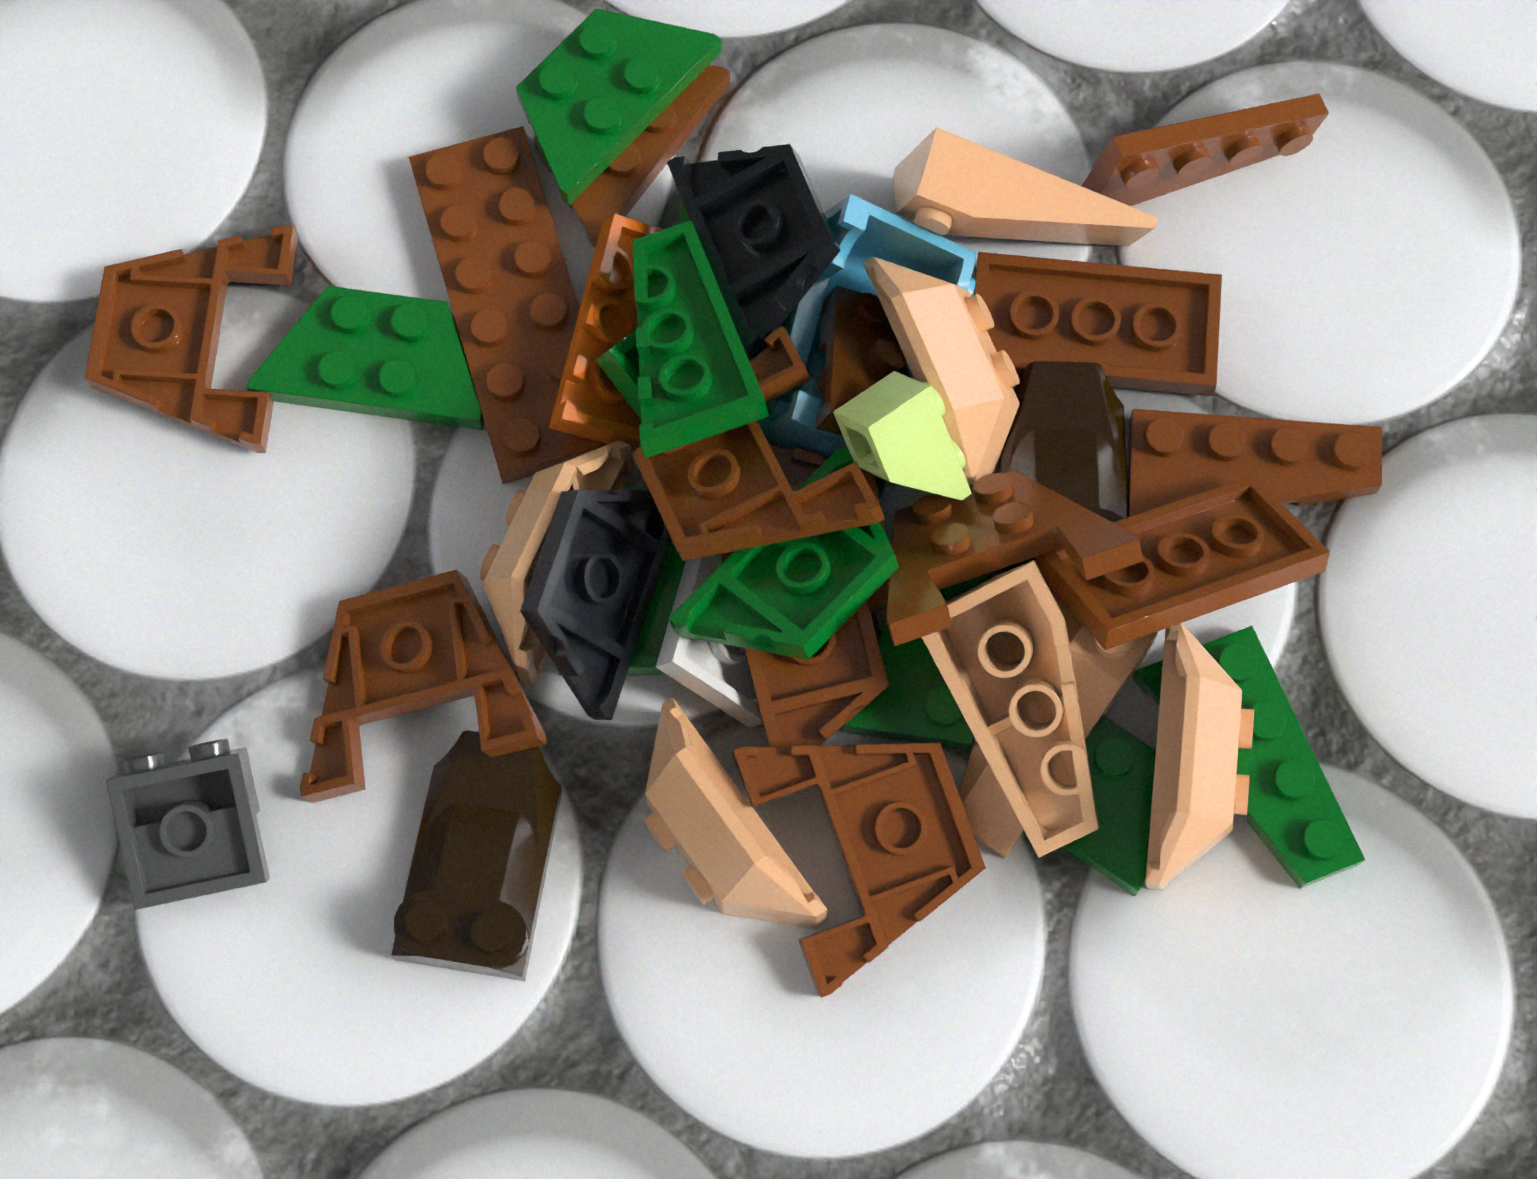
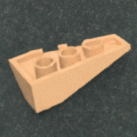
M937 127L895 167L892 177L896 214L911 219L914 224L938 235L948 234L964 237L1130 246L1155 229L1158 219L1156 216Z
M1033 560L982 581L945 600L953 627L923 636L922 639L1039 858L1098 830L1099 823L1065 618Z
M1046 582L1065 618L1086 742L1099 721L1106 715L1127 685L1135 670L1138 669L1147 656L1158 632L1104 650ZM975 739L959 796L974 837L1003 858H1006L1024 832V829Z

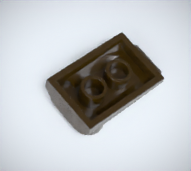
M1034 361L1029 363L1019 380V384L1013 389L1018 398L1019 406L999 458V473L1005 474L1015 470L1111 522L1128 518L1124 405L1110 386L1102 365L1094 362ZM1036 557L1000 569V574L1030 561H1035Z
M466 730L461 733L449 752L434 765L403 902L399 905L394 916L395 939L391 956L395 960L525 981L563 791L561 785L552 775L544 761L539 746L491 758L481 751L479 732Z

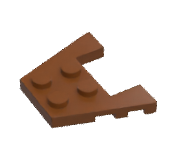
M283 225L270 228L272 234L244 241L241 235L218 240L217 247L184 254L182 249L104 266L85 379L91 388L253 452L266 453L273 409V400L269 392L211 389L228 283L241 282L291 286L298 235L294 226Z
M784 326L774 330L764 339L767 348L750 361L765 402L811 380ZM757 421L646 459L644 458L641 446L632 453L683 561L876 524L885 519L881 507L857 462L797 491H793Z
M1015 470L1005 474H988L979 478L974 484L969 486L972 494L963 500L938 494L923 496L915 501L913 505L895 510L892 549L899 568L889 579L886 620L893 644L897 646L953 627L947 603L939 592L940 589L1058 549L1065 550L1087 581L1143 562L1139 538L1134 533Z
M458 570L339 601L323 680L328 683L322 716L314 718L310 741L315 744L310 773H303L300 784V795L302 798L314 803L366 790L360 738L361 725L475 696L481 751L493 758L547 744L546 735L468 579Z
M940 743L860 744L846 746L806 745L790 747L752 746L740 747L731 751L748 801L752 807L812 785L817 787L862 912L860 917L798 939L818 997L822 998L832 994L851 975L866 963L874 960L888 948V945L918 921H922L986 869Z

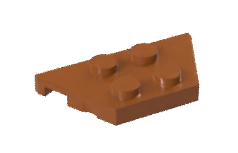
M708 65L569 206V208H573L586 230V236L593 247L596 248L602 223L614 213L624 217L627 216L667 165V161L671 160L730 85L729 70L720 66ZM535 136L533 138L535 150L548 172L552 173L548 162L543 158Z
M735 551L720 554L722 563ZM867 601L809 660L744 648L768 747L821 746L889 686Z

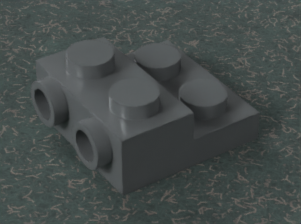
M228 739L204 742L188 747L191 759L166 764L163 752L141 755L123 760L125 772L118 773L106 780L134 910L266 883L270 879L256 815L260 808L247 747L230 750Z

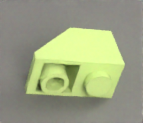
M893 371L833 411L853 462H857L860 468L891 483L958 500H963L972 494L962 470L966 466L964 455L949 436L942 418L945 414L944 403L938 392L930 384Z

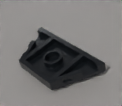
M790 144L762 147L758 151L751 153L742 150L718 152V160L690 163L685 156L674 157L667 161L690 221L692 220L744 350L750 357L760 352L766 344L764 339L780 327L841 251L802 160Z
M562 491L520 609L521 614L586 714L594 720H612L671 542V536L650 491Z

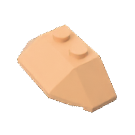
M876 257L863 261L864 268L871 279L914 379L930 384L938 392L944 403L945 414L942 418L950 438L958 445L964 455L966 466L962 470L968 485L974 484L976 480L985 475L994 474L1019 406L1018 398L1013 390V386L1019 384V377L1007 353L1004 350L996 352L987 330L994 327V322L984 300L978 293L971 296L969 291L955 284Z
M618 440L535 472L527 491L519 489L510 503L506 516V524L510 525L501 546L493 544L483 560L480 579L484 581L483 587L521 683L534 687L548 654L521 614L520 609L561 492L572 490H623L634 470L631 445Z
M1182 623L1165 629L1145 881L1148 889L1162 890L1233 830L1234 814L1247 815L1250 775L1237 774L1238 748L1252 749L1254 709H1241L1242 690Z
M672 697L666 701L661 707L645 792L648 809L652 814L643 820L655 840L665 852L674 846L689 865L681 874L703 905L713 899L721 912L726 915L816 929L826 922L827 908L809 886L699 735L675 699Z

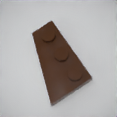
M836 285L823 300L820 348L826 354V367L818 375V391L824 394V405L816 413V429L842 435L833 411L893 371L910 378L911 376L905 356L879 297L871 293H861Z

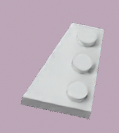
M720 554L686 560L671 614L722 564ZM668 622L656 668L747 727L752 728L762 725L744 648L680 636L673 630L670 622Z

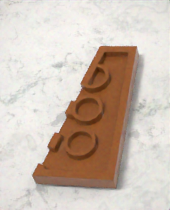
M1318 93L1113 136L1082 184V187L1126 205L1133 206L1279 155L1289 156L1300 152L1313 141L1312 135L1328 116L1329 111Z
M1133 409L1129 418L1128 517L1252 475L1282 504L1295 503L1297 506L1376 494L1382 486V427Z

